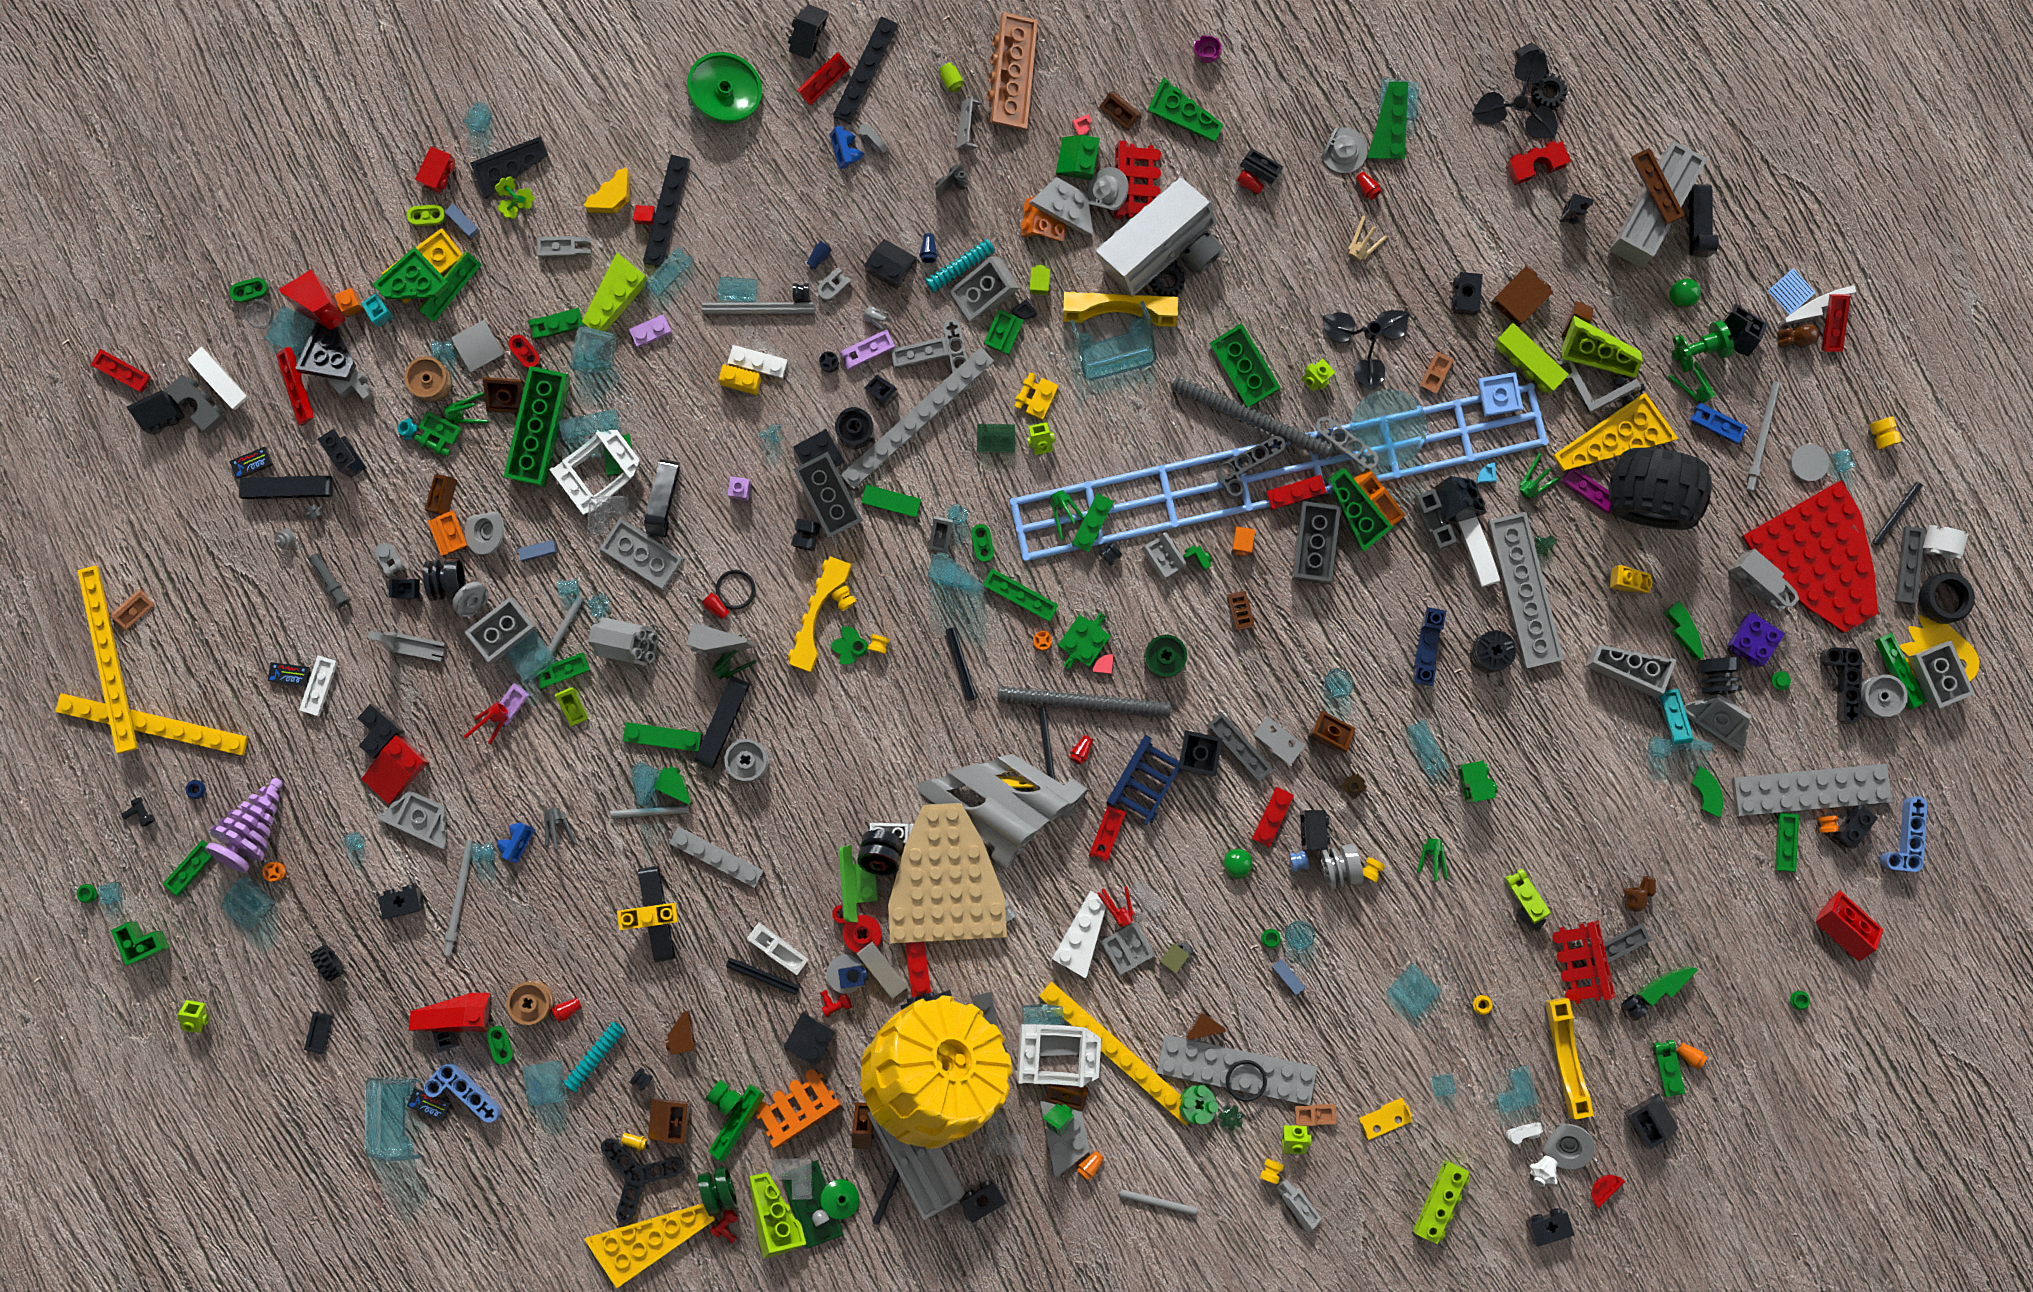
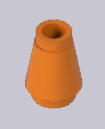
M1683 1042L1676 1051L1692 1068L1695 1067L1698 1070L1708 1058L1704 1055L1705 1052Z
M1095 1151L1078 1165L1079 1168L1076 1171L1089 1181L1090 1178L1095 1176L1104 1157Z

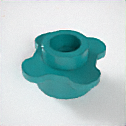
M410 418L401 421L398 425V433L403 435L407 441L417 431V425L413 424Z

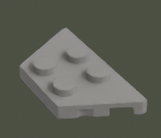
M1057 177L1054 178L1029 201V204L1084 235L1089 237L1093 234L1088 194Z
M1720 694L1684 705L1688 718L1742 753L1744 751L1751 718L1749 713Z
M411 790L376 817L439 848H446V806Z
M1040 1101L1043 1117L1055 1104ZM1072 1109L1074 1119L1062 1137L1045 1126L1055 1177L1059 1176L1090 1151L1082 1111Z

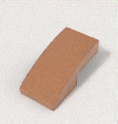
M1436 351L1420 386L1437 394L1454 359Z
M1336 1104L1295 1106L1296 1125L1337 1124Z

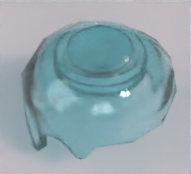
M1335 668L1329 671L1325 677L1324 688L1331 697L1342 699L1352 691L1353 680L1347 671Z
M1303 920L1293 921L1286 928L1285 939L1292 948L1303 950L1309 948L1314 943L1315 932L1308 922Z

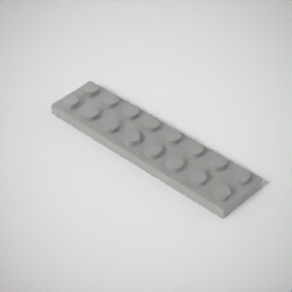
M1527 512L1489 520L1488 524L1525 669L1564 660Z
M1887 764L1732 778L1737 816L1892 802Z
M1164 1034L1156 1073L1227 1088L1226 1075L1230 1067L1238 1061L1251 1060L1258 1063L1266 1073L1267 1086L1262 1096L1310 1105L1317 1066ZM1242 1064L1232 1071L1230 1076V1086L1232 1089L1257 1094L1261 1090L1263 1077L1255 1066Z

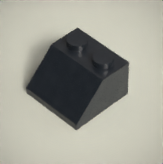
M884 239L873 250L864 268L865 272L898 290L917 257Z
M162 390L127 406L128 411L138 425L148 434L160 433L162 428L174 426L180 422L179 420L184 418L178 403L170 394Z
M1185 730L1178 769L1207 777L1216 776L1223 738Z
M1325 810L1300 811L1302 850L1327 849V845H1330V834L1326 830V826L1329 825V814H1326Z
M802 1012L784 1047L801 1059L817 1066L836 1029Z

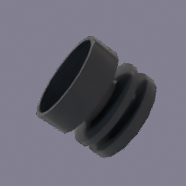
M460 558L445 559L443 566L440 560H435L434 563L432 561H425L423 566V584L430 601H436L437 597L439 600H444L446 592L450 599H454L456 593L466 585L464 567Z
M1499 630L1488 631L1477 637L1471 644V661L1482 672H1498L1510 666L1514 661L1517 652L1516 644L1506 632ZM1497 647L1496 651L1499 653L1494 655V651L1491 648Z
M1726 657L1698 660L1699 673L1708 675L1707 679L1700 680V684H1709V687L1700 688L1701 694L1731 695L1742 691L1741 685H1733L1734 682H1740L1742 679L1740 677H1732V673L1741 671L1740 658Z

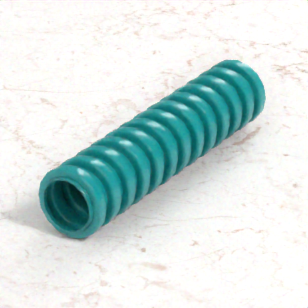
M985 238L983 243L979 242V245H975L974 249L970 248L969 252H964V255H960L959 259L955 258V261H951L950 265H945L944 269L941 268L939 272H935V275H930L931 278H926L927 286L932 292L936 293L937 289L940 290L941 286H946V283H950L951 279L955 280L956 276H961L960 273H965L966 269L970 270V267H974L975 263L979 264L981 259L985 260V257H989L990 253H995L993 245Z
M610 1023L611 1026L606 1028L607 1031H603V1036H599V1041H595V1046H591V1051H587V1056H583V1060H580L579 1065L575 1066L576 1069L572 1070V1074L567 1076L568 1079L563 1081L568 1089L578 1092V1087H582V1082H586V1077H590V1072H594V1068L598 1067L597 1064L602 1062L601 1059L606 1057L605 1054L610 1052L609 1049H612L614 1047L613 1044L617 1043V1039L621 1038V1034L625 1033L624 1028L618 1023Z

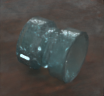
M432 341V357L436 360L441 358L453 360L455 356L453 341Z
M1850 448L1831 454L1832 459L1837 464V473L1856 467L1855 461L1851 459L1852 453Z
M487 842L482 846L480 843H472V861L480 862L482 859L487 862L494 861L495 849L493 842Z

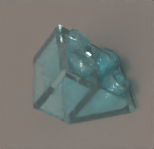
M241 877L227 892L221 907L244 929L251 932L275 906L276 902L249 877Z

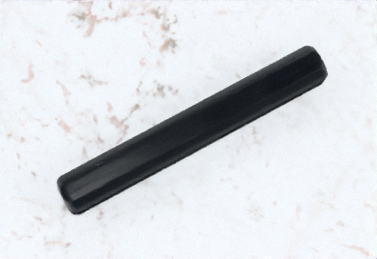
M954 627L948 628L946 635L968 701L975 700L977 695L956 629Z
M729 958L726 967L792 995H797L800 986L733 958Z

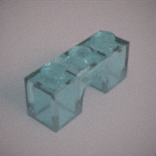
M615 409L559 421L562 440L567 444L585 440L586 436L596 434L598 431L618 430V432H622L619 413Z

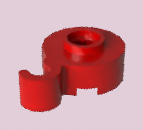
M837 905L833 909L832 916L834 920L845 924L843 938L850 950L858 953L871 942L878 947L882 939V928L875 918L862 914L857 916L858 922H846L844 918L838 916V911L843 906ZM859 929L862 931L864 929L867 930L868 933L866 935L868 937L866 939L858 937Z

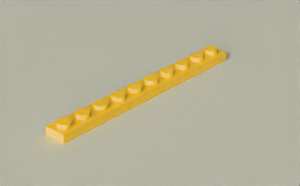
M95 565L77 571L116 753L121 754L136 750L138 747L100 569Z
M60 693L55 712L110 724L106 703ZM130 709L135 731L244 756L249 738L247 736Z
M1051 981L1039 997L1072 1026L1087 1028L1101 1038V1051L1187 1126L1188 1122L1183 1119L1179 1111L1181 1095Z

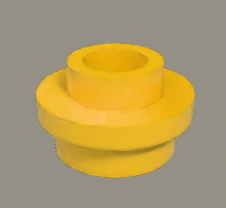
M1480 995L1474 999L1473 1009L1476 1013L1486 1015L1492 1010L1493 1004L1489 997ZM1481 1001L1485 1002V1007L1483 1009L1479 1007V1003Z

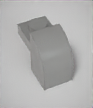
M354 370L349 382L328 379L339 395L344 398L356 390L368 403L374 399L371 395L373 390L367 383H364L368 378L357 370Z

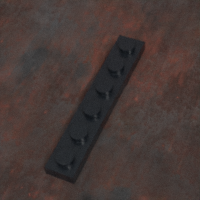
M882 16L880 17L833 113L834 118L851 124L898 28V23Z
M676 155L670 156L643 258L644 264L660 268L663 266L690 163L688 158Z

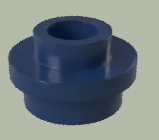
M192 780L186 786V794L192 799H199L206 792L205 784L200 780ZM195 786L199 787V791L197 793L194 792Z

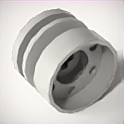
M1354 843L1340 846L1339 856L1334 848H1330V856L1327 850L1320 851L1322 874L1330 890L1336 889V882L1339 888L1344 887V878L1347 879L1349 885L1363 883L1362 865Z

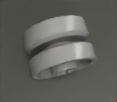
M1879 675L1862 682L1861 711L1871 718H1885L1899 714L1904 709L1907 703V690L1898 678L1892 675Z
M740 739L732 743L724 757L728 773L735 779L744 782H754L762 778L770 764L769 754L765 747L751 739ZM747 757H750V758H751V759L749 760V761H750V764H746V763L744 762L745 758H747Z

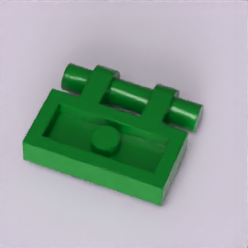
M427 411L418 427L425 432L422 436L415 434L413 440L424 448L428 447L434 450V453L437 455L442 454L448 457L451 450L445 448V445L449 443L454 446L462 428ZM433 435L440 440L438 443L430 440V437Z

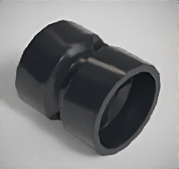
M796 519L794 528L796 534L792 536L791 546L815 551L817 543L815 536L819 535L821 525L809 520ZM802 534L809 536V538H802Z

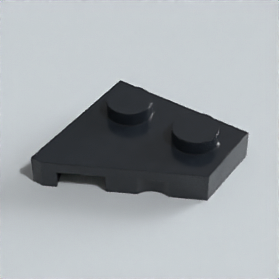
M950 990L934 994V991L923 994L925 1001L936 1000L941 996H952ZM918 996L906 999L907 1003L900 1005L901 1010L920 1000Z

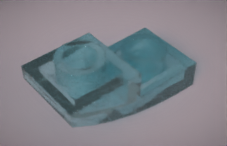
M1045 1004L1023 1005V1024L1064 1025L1063 1007Z

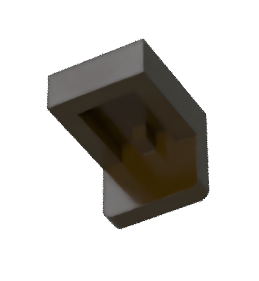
M1355 773L1350 774L1340 786L1352 800L1356 799L1367 788L1364 784L1366 781L1359 774L1356 775Z

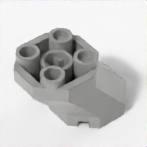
M602 617L599 619L600 622L591 626L588 643L590 646H593V655L642 666L654 661L659 636L657 633H654L653 628Z

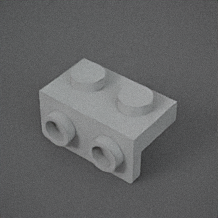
M1166 532L1141 548L1162 580L1186 565L1183 555L1178 551L1173 540Z

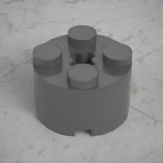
M1208 231L1180 256L1194 273L1200 274L1210 265L1208 263L1210 260L1214 262L1224 251L1222 250V245Z

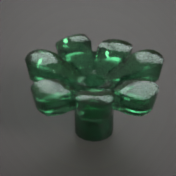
M1540 535L1537 536L1534 540L1538 544L1536 548L1537 555L1547 556L1548 550L1554 547L1557 539L1552 535L1547 538H1542Z
M1228 1105L1223 1107L1224 1113L1220 1112L1218 1114L1219 1119H1223L1220 1122L1221 1127L1228 1126V1130L1233 1131L1235 1125L1237 1127L1242 1126L1243 1123L1240 1119L1244 1117L1243 1112H1238V1106L1233 1105L1232 1109Z

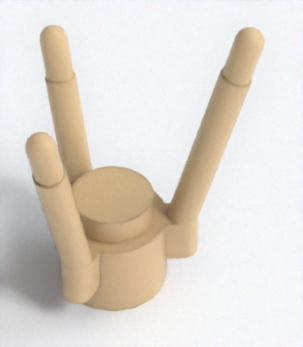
M1362 216L1352 243L1348 247V250H1350L1349 256L1358 262L1362 259L1366 260L1368 255L1387 239V236L1382 237L1367 250L1366 243L1376 230L1374 226L1362 243L1358 242L1356 244L1366 218L1365 216Z

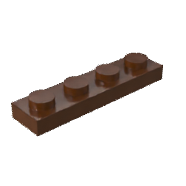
M1648 148L1633 155L1631 160L1665 225L1683 218L1685 214L1651 149Z

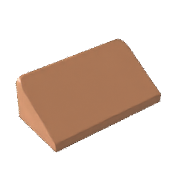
M138 589L111 613V618L126 631L155 604L141 589Z

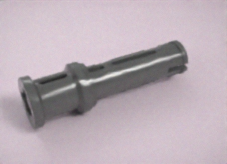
M317 553L310 556L308 560L326 587V594L330 595L335 603L334 607L338 609L347 605L351 601L350 597L345 595L341 583L336 582L320 554Z

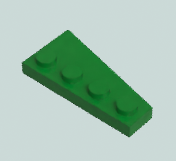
M1388 82L1367 158L1405 159L1408 82Z

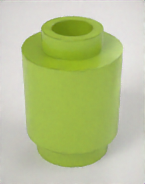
M947 63L940 67L939 76L947 90L952 92L961 90L964 80L956 66L952 63Z

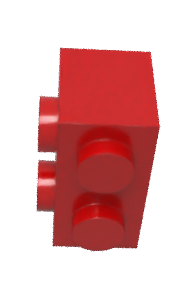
M430 146L415 181L420 186L440 194L442 189L444 190L447 186V178L454 171L456 160L451 154Z

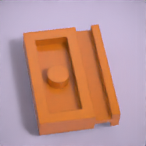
M454 510L427 521L441 556L444 557L449 553L468 547Z

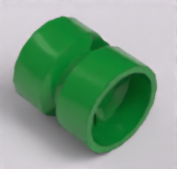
M720 1079L706 1096L705 1100L712 1106L717 1105L718 1111L727 1116L742 1096L735 1090L730 1091L729 1085Z

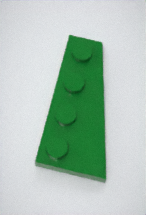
M1163 77L1147 110L1148 113L1213 143L1216 142L1224 125L1206 110L1200 108L1195 101L1185 96L1180 89L1170 84L1165 77Z

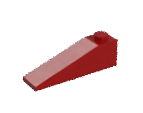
M468 993L410 1011L408 1031L487 1032L491 993Z

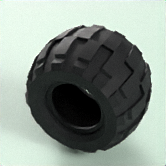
M1639 447L1624 451L1621 458L1617 460L1610 478L1608 488L1609 502H1611L1610 509L1617 517L1644 526L1671 530L1691 529L1699 524V519L1703 518L1709 505L1712 491L1711 475L1709 474L1710 468L1705 462L1694 456L1666 449Z

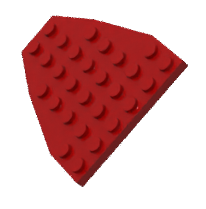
M1842 480L1742 535L1749 550L1756 549L1784 573L1782 578L1795 589L1799 597L1798 602L1810 612L1822 617L1828 624L1834 625L1840 632L1845 633L1878 614L1875 571L1862 514Z

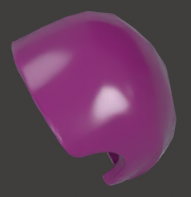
M1202 35L1197 41L1194 40L1193 53L1200 62L1212 63L1220 57L1222 45L1218 38Z

